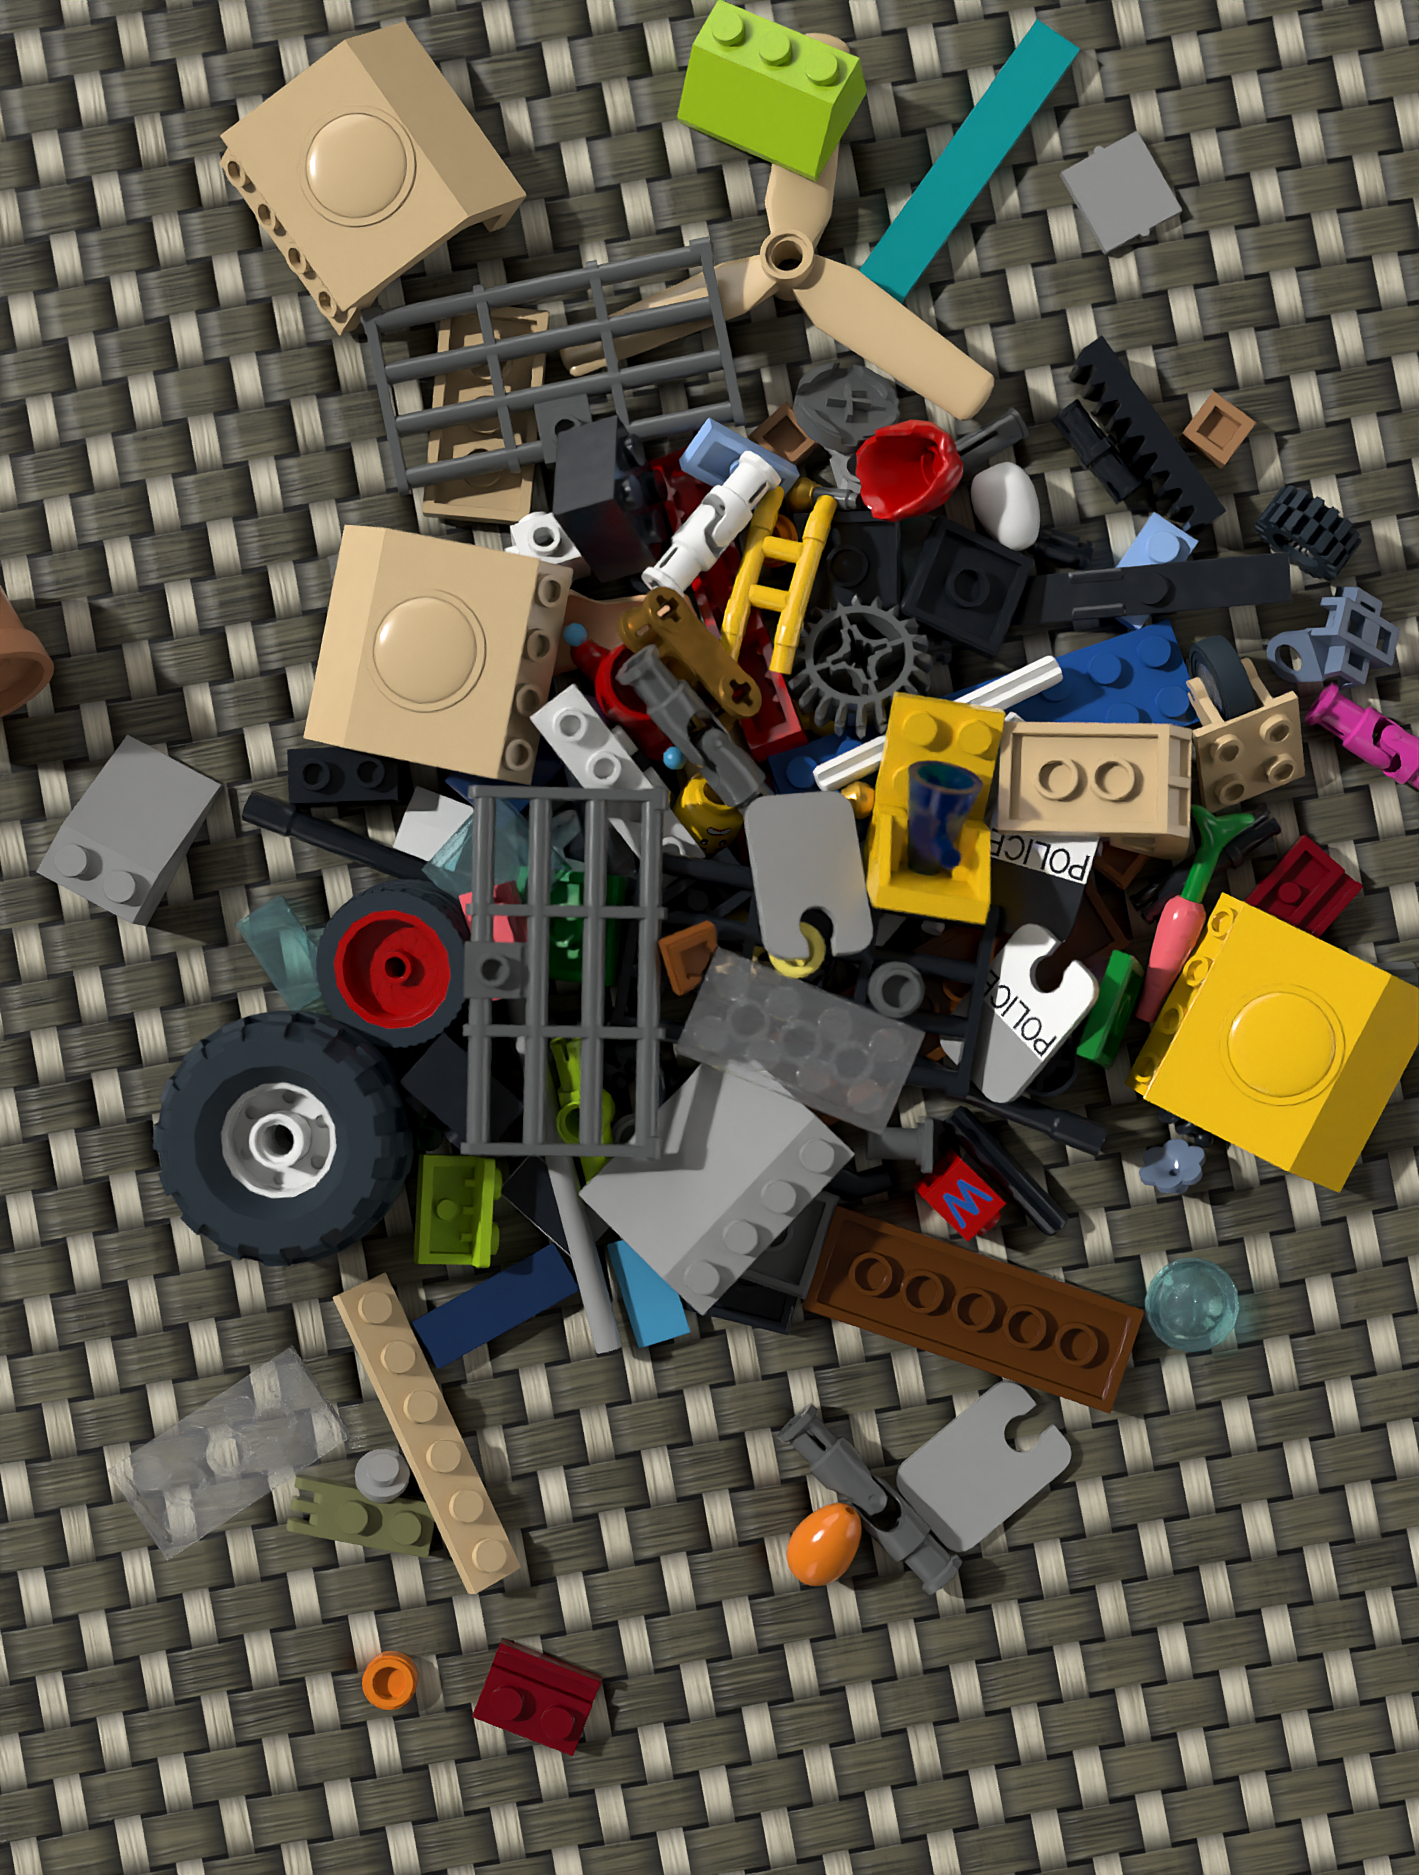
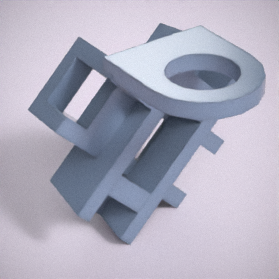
M1337 586L1335 597H1324L1321 599L1320 606L1329 611L1326 627L1287 631L1276 635L1268 643L1266 650L1267 660L1272 670L1287 682L1324 681L1328 677L1339 675V689L1345 690L1365 685L1369 668L1373 670L1392 667L1400 628L1380 617L1382 601L1359 587ZM1384 639L1382 650L1380 651L1376 648L1377 640ZM1281 645H1290L1299 653L1302 662L1300 670H1292L1283 663L1279 652Z

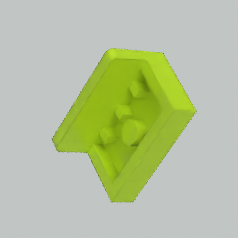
M419 1154L414 1243L415 1263L473 1265L478 1268L490 1267V1257L497 1253L499 1246L498 1224L492 1222L493 1201L499 1200L502 1189L501 1171L499 1168H495L494 1158L481 1155Z

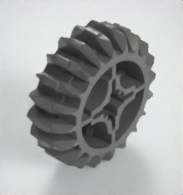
M856 593L851 600V606L844 607L834 597L830 603L829 614L815 606L814 611L811 613L812 623H803L791 674H786L791 679L789 681L790 695H792V698H800L799 710L802 712V715L815 712V724L818 728L826 725L829 721L835 722L834 732L838 737L846 731L847 726L856 727L855 733L860 739L866 735L867 726L872 725L876 731L883 735L887 732L894 691L921 696L920 694H926L930 687L931 678L928 676V673L932 671L933 660L930 654L926 653L929 644L926 635H916L918 633V623L915 617L901 621L899 604L887 612L883 611V602L879 596L872 601L871 606L862 605L861 598ZM839 641L840 650L826 657L825 663L815 666L822 652ZM851 655L854 660V664L852 666H850ZM855 664H862V669H856ZM866 666H867V679H866L865 674H864V672H863V669H864ZM902 667L903 670L898 679L887 689L878 692V681L890 676L891 670ZM841 692L850 693L853 696L846 695Z

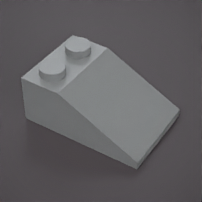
M127 735L63 822L36 872L132 924L147 926L223 785Z

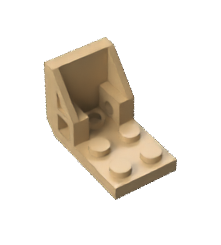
M1004 722L1000 746L998 834L1110 837V846L1163 860H1185L1190 832L1192 730L1172 724Z

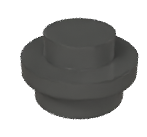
M898 961L889 962L877 968L872 974L868 985V994L873 1006L880 1013L893 1018H900L913 1013L920 1006L925 992L924 982L918 971L911 965Z

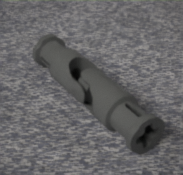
M653 644L646 646L634 654L620 668L616 678L621 684H629L647 704V714L691 763L700 768L709 786L728 807L735 806L745 818V812L754 800L763 796L775 795L764 782L765 773L746 752L731 742L726 729L715 718L685 680L678 681L659 659L660 650ZM692 715H694L705 726L688 735L687 725Z
M812 1403L806 1405L789 1420L777 1435V1438L782 1443L789 1442L810 1463L809 1471L826 1489L844 1495L851 1501V1503L847 1502L846 1504L852 1506L857 1511L861 1520V1526L896 1562L902 1560L923 1581L922 1589L928 1595H932L944 1587L959 1570L963 1562L957 1554L949 1555L929 1534L930 1526L884 1479L873 1475L871 1478L870 1471L864 1463L861 1454L844 1436L837 1438L816 1416L817 1408ZM806 1432L820 1445V1448L806 1434ZM888 1497H890L896 1508V1516L891 1525L884 1529H877L866 1518L881 1512L886 1506Z

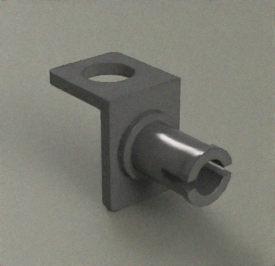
M919 1116V1123L916 1122L915 1128L867 1126L866 1160H914L915 1166H918L919 1171L932 1174V1166L943 1156L938 1149V1139L942 1132L946 1130L943 1126L946 1117ZM966 1151L961 1158L974 1171H977L980 1165Z

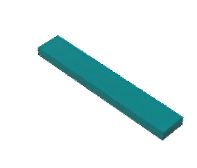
M1036 19L858 271L901 304L905 301L1075 61L1080 51L1079 47Z

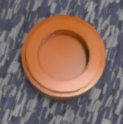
M399 1651L382 1652L370 1661L363 1674L362 1687L364 1694L371 1704L380 1709L395 1710L401 1708L411 1700L415 1693L419 1679L418 1670L415 1663L406 1654Z

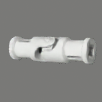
M745 451L738 460L739 466L722 486H714L702 500L700 506L670 538L672 546L653 568H646L641 575L644 583L651 590L658 586L669 587L684 598L683 592L700 571H709L731 541L752 519L751 510L768 490L774 491L781 482L779 474L759 455L751 451Z

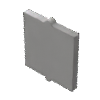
M1138 131L1106 148L1102 146L1095 147L1091 156L1067 168L1060 174L1061 179L1104 255L1137 237L1141 240L1146 239L1150 230L1178 216L1182 212L1179 203Z

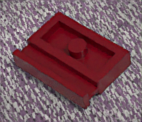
M1302 835L1242 902L1319 938L1364 886L1346 874V870L1310 838Z
M502 1638L472 1717L573 1756L595 1696L601 1685L602 1676Z

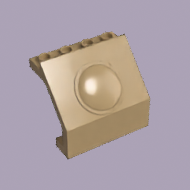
M406 22L343 40L220 135L228 148L219 164L224 169L228 180L238 189L256 215L260 226L268 232L286 258L290 269L298 275L316 301L320 312L328 318L339 336L355 330L361 322V309L370 307L378 294L388 284L458 232L471 225L483 222L489 232L505 227L527 196Z
M344 525L303 738L493 779L531 785L541 732L530 717L547 704L574 569L541 561V558L388 528Z

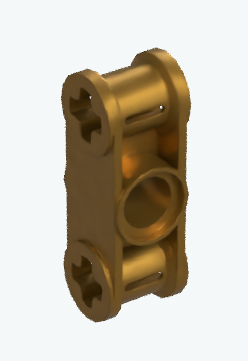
M658 586L647 593L640 607H631L621 614L618 619L617 629L625 646L636 654L646 646L655 645L660 650L659 659L678 681L685 680L712 714L719 709L721 710L716 719L727 732L731 731L734 721L737 719H748L759 711L762 704V696L756 682L740 668L723 648L719 639L708 631L689 609L682 596L675 590L666 586ZM668 605L670 609L659 617L657 612ZM647 625L649 630L638 636L636 633ZM736 690H742V693L740 695H738L734 699H731V696ZM692 715L691 718L699 730L703 728L705 724L699 718Z

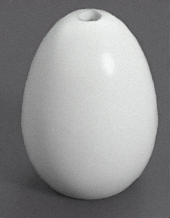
M1012 462L997 464L977 474L971 486V501L974 512L983 528L994 541L1015 551L1029 548L1036 541L1040 528L1038 498L1029 476L1021 467Z

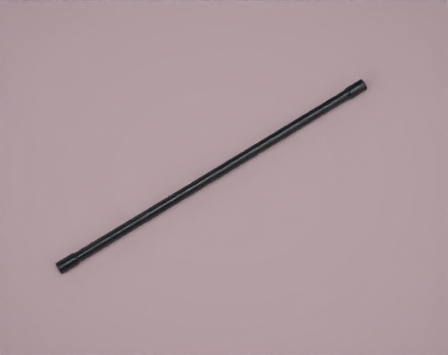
M253 791L250 794L242 813L243 821L283 837L296 838L397 879L429 881L441 885L444 889H449L458 896L472 892V879L305 814L295 806L257 791ZM637 944L636 952H635L637 959H639V945H638V944ZM661 954V963L665 964ZM695 991L687 992L729 1010L732 1008L733 998ZM745 1000L742 1015L828 1049L844 1051L848 1027L808 1011ZM862 1032L859 1034L856 1054L956 1071V1069ZM971 1080L969 1084L971 1088L970 1093L967 1095L966 1100H960L1044 1133L1054 1141L1095 1157L1101 1150L1108 1130V1126L1065 1109L1052 1108L1022 1095L1009 1103L993 1102ZM935 1090V1091L940 1092V1093H942V1094H944V1092H945V1091Z

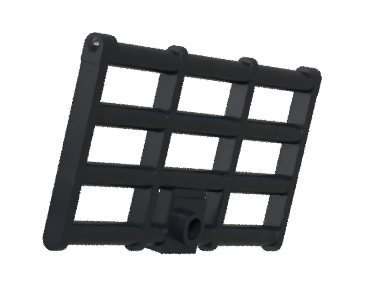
M663 852V874L751 889L753 891L747 922L667 908V919H662V930L680 932L708 920L716 926L717 940L743 944L737 977L703 971L701 981L690 990L733 998L728 1031L660 1019V1028H665V1039H659V1041L724 1052L723 1058L734 1060L735 1055L837 1072L840 1073L839 1078L851 1080L852 1075L940 1090L945 1091V1097L966 1100L971 1089L969 1085L971 1079L970 1071L999 916L998 905L989 904L986 922L982 924L874 907L867 892L873 927L872 939L869 945L862 951L842 956H833L831 938L834 934V925L828 914L820 909L804 911L799 921L812 925L822 936L825 945L824 959L859 965L854 995L849 997L749 979L754 947L765 948L761 926L759 925L752 868ZM640 866L632 907H640ZM881 913L981 930L976 963L877 946L876 939ZM630 919L615 1007L612 1011L611 1020L607 1023L606 1027H637L638 1015L625 1013L630 981H638L639 959H635V952L639 936V919ZM894 961L904 962L915 968L921 976L971 984L966 1017L923 1009H916L913 1013L900 1018L888 1017L880 1013L870 1000H866L871 967L879 968L883 964ZM661 963V986L672 987L666 966ZM745 1000L848 1018L849 1023L844 1051L739 1033ZM862 1021L961 1038L957 1070L953 1071L856 1054ZM612 1038V1039H618V1040L628 1041V1039H625V1038Z

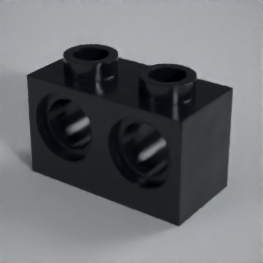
M344 747L287 749L289 804L298 809L406 805L405 766L402 759Z

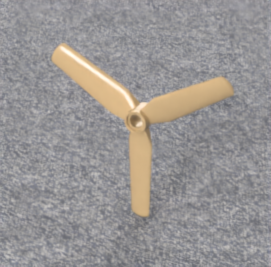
M821 33L804 34L849 53L848 45L837 37ZM839 143L817 182L772 163L765 197L771 234L764 240L760 249V255L724 262L714 267L725 321L745 314L772 295L786 301L797 300L816 328L960 421L971 419L980 411L991 395L995 380L993 375L856 268L814 254V250L832 214ZM787 259H798L801 261L798 267L790 271H783L777 268L781 262ZM703 272L608 317L706 297L708 293ZM713 318L614 338L613 343L617 362L714 326ZM602 341L559 350L565 368L574 376H582L607 366Z

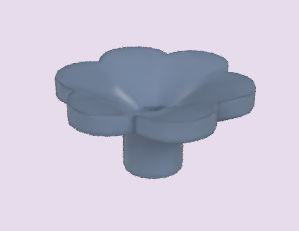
M1183 1139L1170 1140L1163 1147H1152L1143 1155L1145 1165L1139 1170V1176L1145 1185L1156 1186L1162 1193L1181 1194L1187 1191L1189 1185L1197 1183L1202 1178L1201 1167L1206 1161L1204 1150L1198 1146L1189 1147L1188 1143Z

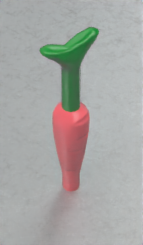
M1190 806V811L1200 830L1201 845L1181 895L1170 899L1161 914L1149 957L1143 993L1134 1014L1137 1018L1151 1023L1155 1022L1163 1000L1176 981L1178 974L1181 973L1203 930L1206 921V911L1201 902L1220 853L1232 838L1253 824L1256 819L1251 814L1237 813L1215 817L1203 806Z

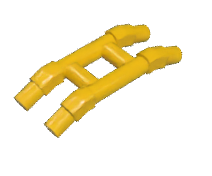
M778 485L774 491L768 490L754 510L731 598L728 600L725 610L720 643L737 663L751 611L750 606L781 612L769 670L790 675L804 623V615L822 550L825 547L831 521L837 508V502L829 495H821L817 498L814 509L806 523L802 543L772 536L785 496L784 489ZM764 557L796 564L789 591L757 585Z

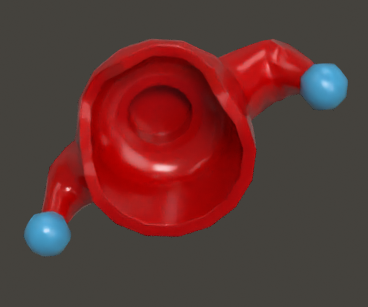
M572 623L565 627L563 638L570 645V657L574 664L594 684L596 700L603 713L616 724L631 730L645 757L654 762L665 763L671 770L681 769L686 764L687 757L675 747L674 743L647 714V704L629 684H621L616 678L620 668L635 653L626 647L625 644L609 650L592 639L586 638L587 631L582 624Z

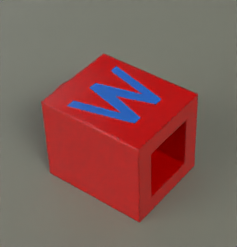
M952 1148L932 1166V1174L925 1173L913 1185L921 1197L967 1242L976 1234L981 1236L993 1228L1001 1216L1000 1210L1006 1205V1202Z

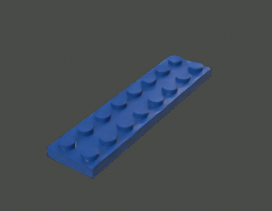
M1169 619L1056 657L1055 660L1062 671V681L1003 710L1006 713L1005 717L1011 711L1016 713L1025 722L1172 724L1183 728L1201 722L1188 697V693L1191 690L1188 688L1186 681L1191 679ZM1006 675L937 699L954 701ZM873 725L867 726L866 735L860 739L855 733L856 727L846 729L840 737L834 733L810 741L808 745L768 756L766 763L777 794L822 792L813 774L817 766L881 736V734L876 731ZM879 770L857 781L867 783L875 790ZM870 816L859 820L855 818L858 840L866 838Z

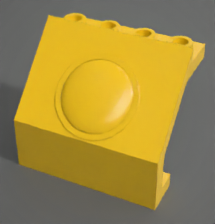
M1222 892L1124 1084L1143 1095V1099L1289 1173L1340 1193L1419 1044V988Z

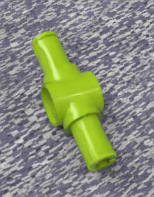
M559 1037L552 1040L549 1044L550 1049L553 1051L561 1082V1087L557 1090L561 1110L556 1118V1129L560 1138L566 1143L579 1144L580 1119L575 1109L580 1108L581 1038H571L572 1041H569L566 1037ZM603 1089L602 1144H614L610 1123L615 1115V1103L605 1089ZM579 1156L586 1184L612 1157Z

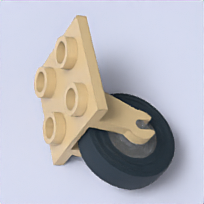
M1221 635L1208 637L1192 645L1189 651V660L1193 679L1186 681V684L1191 690L1188 693L1189 700L1203 726L1192 731L1202 806L1210 813H1213L1305 776L1297 695L1291 691L1273 699L1258 677L1252 661L1248 657L1240 659L1230 642Z

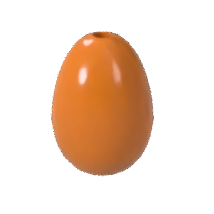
M845 1503L828 1504L811 1513L795 1528L787 1545L786 1557L790 1571L798 1580L810 1586H825L837 1580L847 1571L857 1552L861 1538V1520L857 1511Z

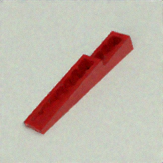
M688 446L649 462L653 470L659 469L665 478L668 498L663 504L674 534L700 506L702 500L713 488L682 471L679 459ZM735 539L731 541L709 571H700L691 582L705 626L719 641L722 634L721 628L728 600L731 598L742 559ZM750 606L751 611L745 635L742 639L737 664L756 682L762 696V704L756 714L748 719H740L750 750L757 761L761 763L766 761L768 756L808 745L809 741L792 695H790L784 674L769 670L774 646L761 610L758 607ZM736 690L733 693L732 698L734 699L735 697L740 695L742 693V690Z

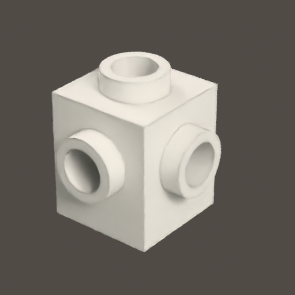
M542 511L534 512L523 517L518 524L510 526L512 547L505 548L506 552L541 558V561L572 568L574 570L571 584L575 580L591 575L589 565L555 520L553 512L549 514Z

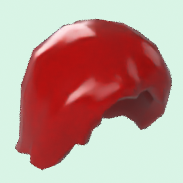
M908 420L876 429L875 435L867 439L856 454V477L861 483L860 494L865 506L871 510L873 518L889 522H898L906 518L923 515L940 507L953 493L963 474V462L952 436L932 421Z

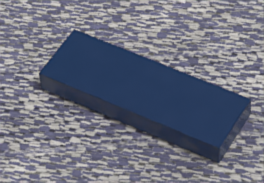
M552 1242L420 1316L412 1323L435 1365L440 1369L580 1289L557 1244Z

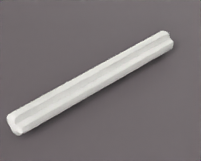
M1046 656L954 701L1004 710L1061 682L1063 679L1062 671L1053 656ZM886 733L817 766L813 774L820 790L836 791L878 771Z

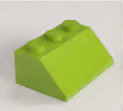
M718 0L692 44L677 114L678 122L817 182L867 93L860 58L723 0Z

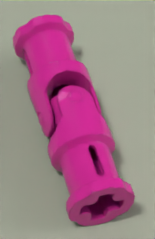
M1330 682L1310 707L1305 716V722L1311 726L1316 723L1342 739V746L1370 765L1379 768L1385 775L1402 785L1407 782L1419 790V738L1409 734L1370 706L1366 709L1362 708L1339 693V686ZM1376 732L1377 736L1373 740L1372 733Z

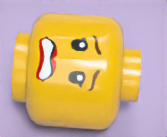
M704 776L690 779L685 783L672 809L674 815L704 854L708 855L716 854L725 847L729 848L745 819L735 806L728 807L709 786Z

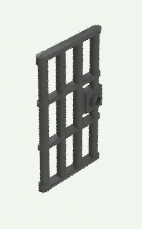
M709 236L689 240L690 246L599 265L597 260L588 261L585 268L485 288L484 284H478L473 286V291L385 310H383L381 305L361 309L360 320L364 325L368 338L400 497L411 495V489L507 469L510 470L511 474L522 472V466L545 462L547 469L556 467L558 433L592 423L588 398L613 393L618 417L630 435L636 434L641 442L700 430L708 418L722 425L734 422L735 428L745 426V417L714 270L712 254L714 245L710 241ZM702 266L708 296L608 317L603 286ZM589 289L592 290L597 314L596 320L495 340L490 310ZM478 313L484 343L386 363L380 333ZM713 318L718 349L619 369L613 343L614 338ZM602 341L608 372L506 393L500 362ZM485 365L489 366L494 391L493 396L396 416L390 385ZM723 370L729 401L629 422L623 391ZM535 409L540 440L516 445L510 414ZM499 417L505 448L409 468L406 467L401 437Z
M468 786V798H474L472 904H466V915H471V941H465L464 998H470L469 1024H463V1036H469L467 1142H461V1154L646 1158L648 1161L663 1158V1137L658 1136L659 1039H665V1028H660L661 949L658 941L661 940L662 919H667V908L662 907L664 811H669L670 790L664 789L661 786L642 789ZM496 799L530 800L528 905L494 904ZM552 800L586 801L584 906L550 905ZM608 802L642 803L640 907L606 906ZM494 916L527 917V943L493 942ZM550 917L584 918L581 1026H548ZM606 918L639 919L637 1027H604ZM492 998L526 999L525 1025H492ZM491 1036L525 1037L523 1143L489 1142ZM548 1037L581 1038L579 1144L545 1143ZM604 1038L637 1039L635 1144H602Z

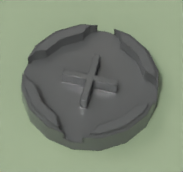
M840 362L825 363L810 369L799 381L793 411L797 424L806 435L825 448L847 454L857 453L863 443L875 435L876 429L899 422L900 413L898 406L900 401L897 392L881 375L867 367L855 364L852 370L839 368Z

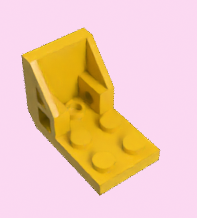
M894 691L875 787L874 807L869 818L862 858L866 889L874 907L985 924L990 903V830L983 820L1006 715L1002 709Z

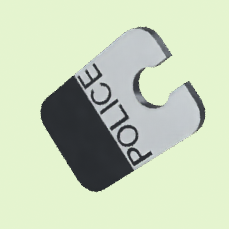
M998 795L989 825V904L999 906L996 930L1014 935L1022 926L1028 924L1039 925L1048 929L1063 943L1070 937L1074 929L1101 837L999 835Z

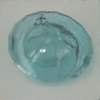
M1197 1257L1177 1259L1161 1268L1150 1282L1145 1298L1147 1320L1155 1335L1171 1348L1185 1352L1206 1351L1223 1342L1235 1327L1240 1310L1238 1291L1229 1274L1214 1262Z

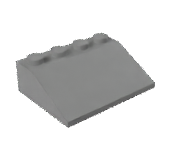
M712 1051L658 1108V1136L663 1137V1158L648 1161L646 1158L612 1157L578 1193L662 1279L702 1316L855 1155L851 1149L754 1058L735 1055L734 1060L723 1058L724 1052ZM635 1134L625 1144H635Z

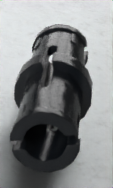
M1079 399L1070 403L1051 420L1052 424L1056 426L1080 457L1077 461L1083 470L1088 468L1116 505L1124 501L1144 484L1115 448L1118 442L1111 434L1108 436L1104 434L1101 428L1089 416V413Z

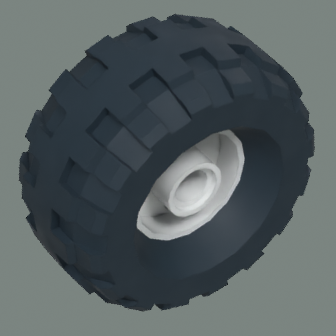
M276 1010L250 1015L222 1026L200 1040L183 1057L184 1060L174 1075L168 1078L159 1099L162 1102L158 1123L154 1124L153 1149H157L159 1152L162 1172L158 1173L166 1197L172 1195L183 1213L180 1218L196 1235L203 1234L219 1246L218 1251L238 1260L245 1258L263 1262V1266L288 1267L293 1264L315 1262L342 1251L365 1236L384 1218L400 1195L399 1193L411 1169L415 1150L413 1148V1126L415 1125L412 1107L403 1099L406 1094L403 1086L399 1083L402 1078L391 1059L386 1058L372 1042H369L350 1027L332 1019L331 1016L311 1011ZM285 1126L291 1130L294 1136V1144L287 1140L284 1132Z

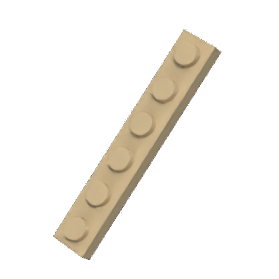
M386 1272L332 1297L468 1594H477L520 1569L521 1565Z

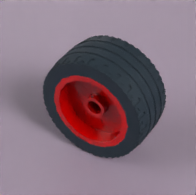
M400 879L375 885L345 902L324 928L323 934L319 939L315 958V972H317L316 980L319 983V992L322 993V999L327 1004L326 1007L333 1013L332 1016L369 1042H372L373 1045H383V1047L406 1048L425 1044L437 1039L443 1032H448L459 1024L469 1014L470 998H464L465 941H471V933L466 923L459 896L452 893L449 889H444L441 885L429 881Z

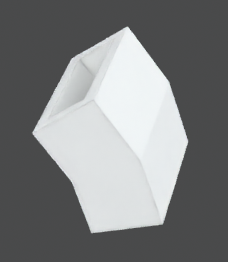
M416 786L393 848L452 871L461 869L473 837L474 807Z

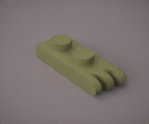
M296 1475L294 1487L315 1492L314 1498L292 1496L290 1508L295 1511L310 1513V1519L288 1517L287 1531L422 1558L429 1557L436 1523L424 1497L402 1493L390 1502L376 1503L367 1499L359 1491L356 1484L310 1475Z

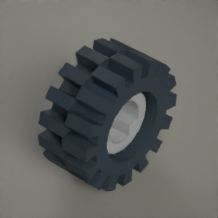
M1295 486L1281 487L1256 521V532L1261 534L1260 538L1265 543L1272 545L1270 549L1275 553L1289 552L1290 564H1297L1302 572L1307 574L1310 571L1315 578L1322 579L1323 577L1326 581L1335 579L1362 543V539L1358 538L1360 536L1358 530L1351 528L1353 524L1348 518H1341L1339 516L1340 511L1334 506L1331 508L1324 504L1325 500L1316 496L1314 499L1309 491L1302 488L1298 491Z

